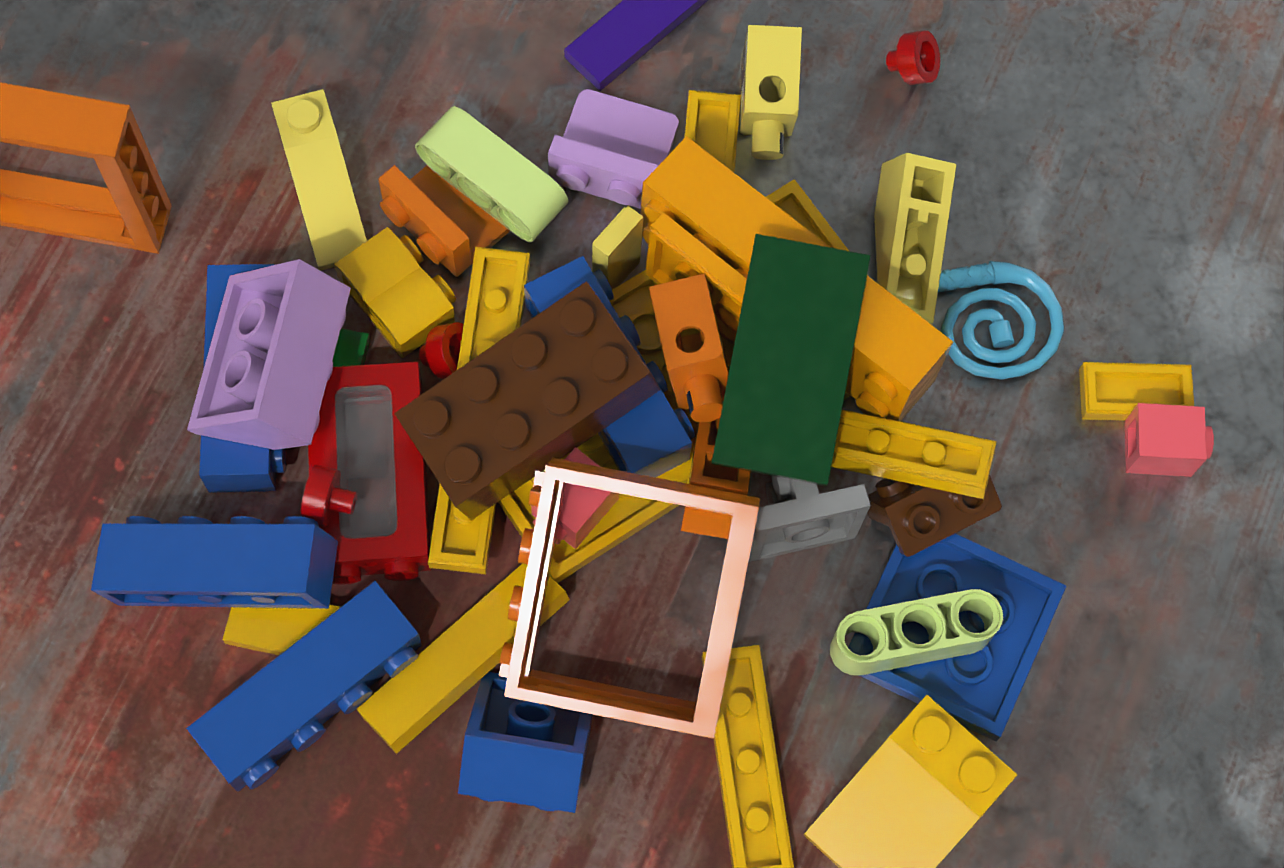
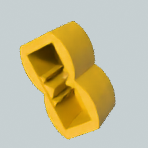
M386 227L334 265L339 281L351 288L349 295L403 359L426 342L428 333L432 328L455 322L452 304L456 302V297L440 275L431 278L419 266L424 260L413 241L407 235L398 238L391 229Z

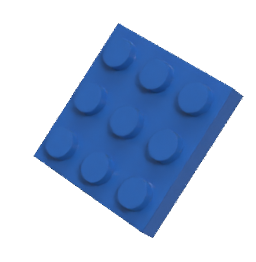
M956 533L910 557L901 554L896 544L865 610L970 589H981L992 594L998 600L1003 610V621L999 631L982 650L973 654L859 676L917 704L928 695L961 725L997 742L1002 736L1067 586ZM972 611L959 612V621L967 631L972 633L985 631L983 620L977 613ZM917 622L902 624V632L910 642L915 644L929 642V634L921 624ZM855 632L848 649L857 655L873 653V645L870 639L864 634Z

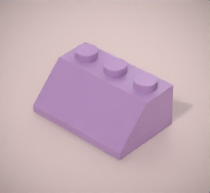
M300 259L230 275L187 430L197 435L273 450L311 445L313 434L316 432L320 421L319 411L326 383L332 374V360L339 332L346 319L345 309L351 288Z

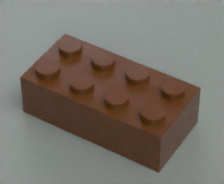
M586 281L394 414L454 506L469 519L473 520L534 478L535 471H544L545 466L552 458H563L575 447L577 448L661 389L645 363Z

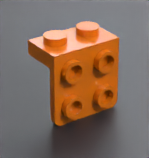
M395 165L378 178L382 196L380 207L385 215L397 227L402 228L404 226L416 238L417 244L424 254L435 264L441 262L456 278L473 264L475 247L492 248L510 232L509 229L427 165L411 179L406 177Z

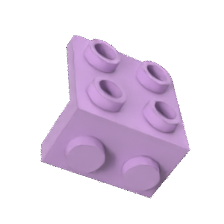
M585 89L577 96L563 137L554 135L548 151V175L559 185L568 189L585 192L622 205L641 209L643 182L670 154L678 130V118L666 111Z

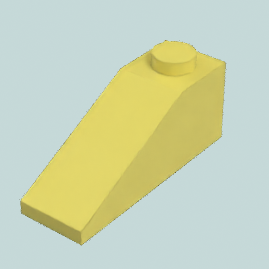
M324 89L271 102L318 269L323 271L334 268L336 262L364 244L367 239Z
M905 153L882 163L874 213L877 283L927 322L933 324L956 164Z

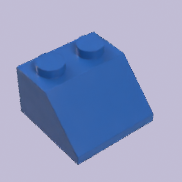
M488 672L480 681L464 736L458 794L478 797L489 802L505 801L535 806L544 811L559 810L575 813L593 714L504 697L507 677L499 676V673Z

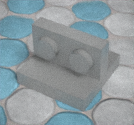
M771 476L772 482L766 483L769 505L759 507L749 562L856 538L870 508L865 485L862 484L819 494L817 484Z

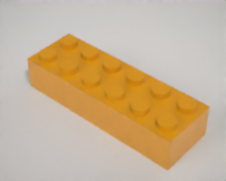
M687 136L643 182L640 214L644 217L642 236L648 244L650 226L664 212L746 279L756 234L831 248ZM867 275L845 391L856 399V404L862 413L901 421L935 382L953 341Z

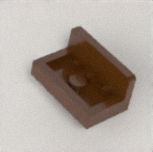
M990 475L984 499L883 478L876 483V491L868 495L870 508L867 514L870 519L889 526L900 553L910 557L998 512L1002 508V504Z

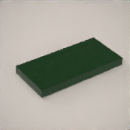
M755 235L711 464L823 486L828 485L871 255L766 235Z

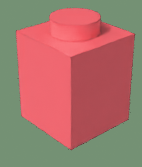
M1138 403L1124 421L1126 473L1192 477L1212 455L1214 434L1212 427L1205 425V407Z
M576 447L565 458L568 461L599 466ZM566 483L555 543L560 544L564 540L574 549H577L618 501L619 493ZM531 506L532 515L536 518L538 507Z

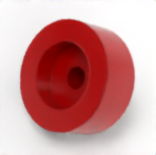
M927 30L904 33L898 41L897 50L887 53L886 64L889 71H899L904 82L909 85L935 81L940 70V52L933 34Z
M455 322L435 326L428 333L425 345L420 348L421 362L425 366H429L432 372L440 379H445L457 370L464 326L462 323Z
M316 464L312 468L305 486L301 504V517L314 519L319 525L327 526L334 511L350 515L354 513L358 492L340 488V470Z

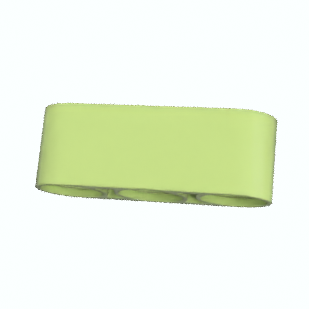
M451 107L415 144L418 155L428 167L512 233L527 242H533L569 202L566 193L554 179L461 108Z
M970 589L857 611L847 615L840 622L830 644V656L834 665L842 672L849 675H866L973 654L982 650L999 631L1003 621V610L998 600L992 594L981 589ZM972 611L977 613L983 620L985 631L981 633L967 631L959 621V612ZM906 622L921 624L929 634V642L925 644L910 642L902 632V624ZM852 632L866 635L873 645V653L868 655L853 653L845 643V635Z

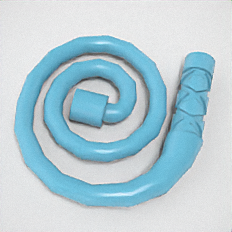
M989 261V264L983 263L941 271L938 293L991 283L993 285L1005 283L1022 285L1039 296L1049 311L1051 332L1047 343L1033 359L1018 365L1001 368L982 365L963 355L954 341L953 328L958 315L969 305L983 300H997L1011 306L1020 315L1024 324L1023 338L1015 347L1008 350L995 351L982 347L975 339V327L983 320H990L992 323L988 327L993 347L1004 348L1014 343L1010 322L1004 320L1003 315L994 309H980L969 314L962 328L964 345L976 358L991 363L1012 362L1024 356L1034 343L1036 321L1031 309L1017 295L1002 289L981 288L963 295L947 309L941 326V332L953 341L948 355L956 365L974 376L1003 380L1020 377L1040 369L1056 353L1064 333L1062 307L1050 285L1035 272L1015 264Z

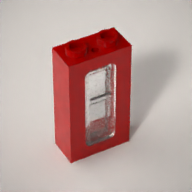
M418 362L333 367L332 374L326 383L319 411V425L313 434L311 445H308L309 475L316 464L338 469L341 473L340 488L358 492L357 504L352 515L334 511L327 526H318L338 541L332 584H353L361 581V575L384 574V578L388 580L404 581L417 578L419 571H431L428 565L430 531L426 461L394 414L423 394Z

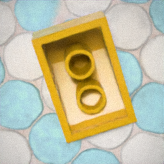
M926 695L804 833V836L839 868H936L1018 774L931 697Z

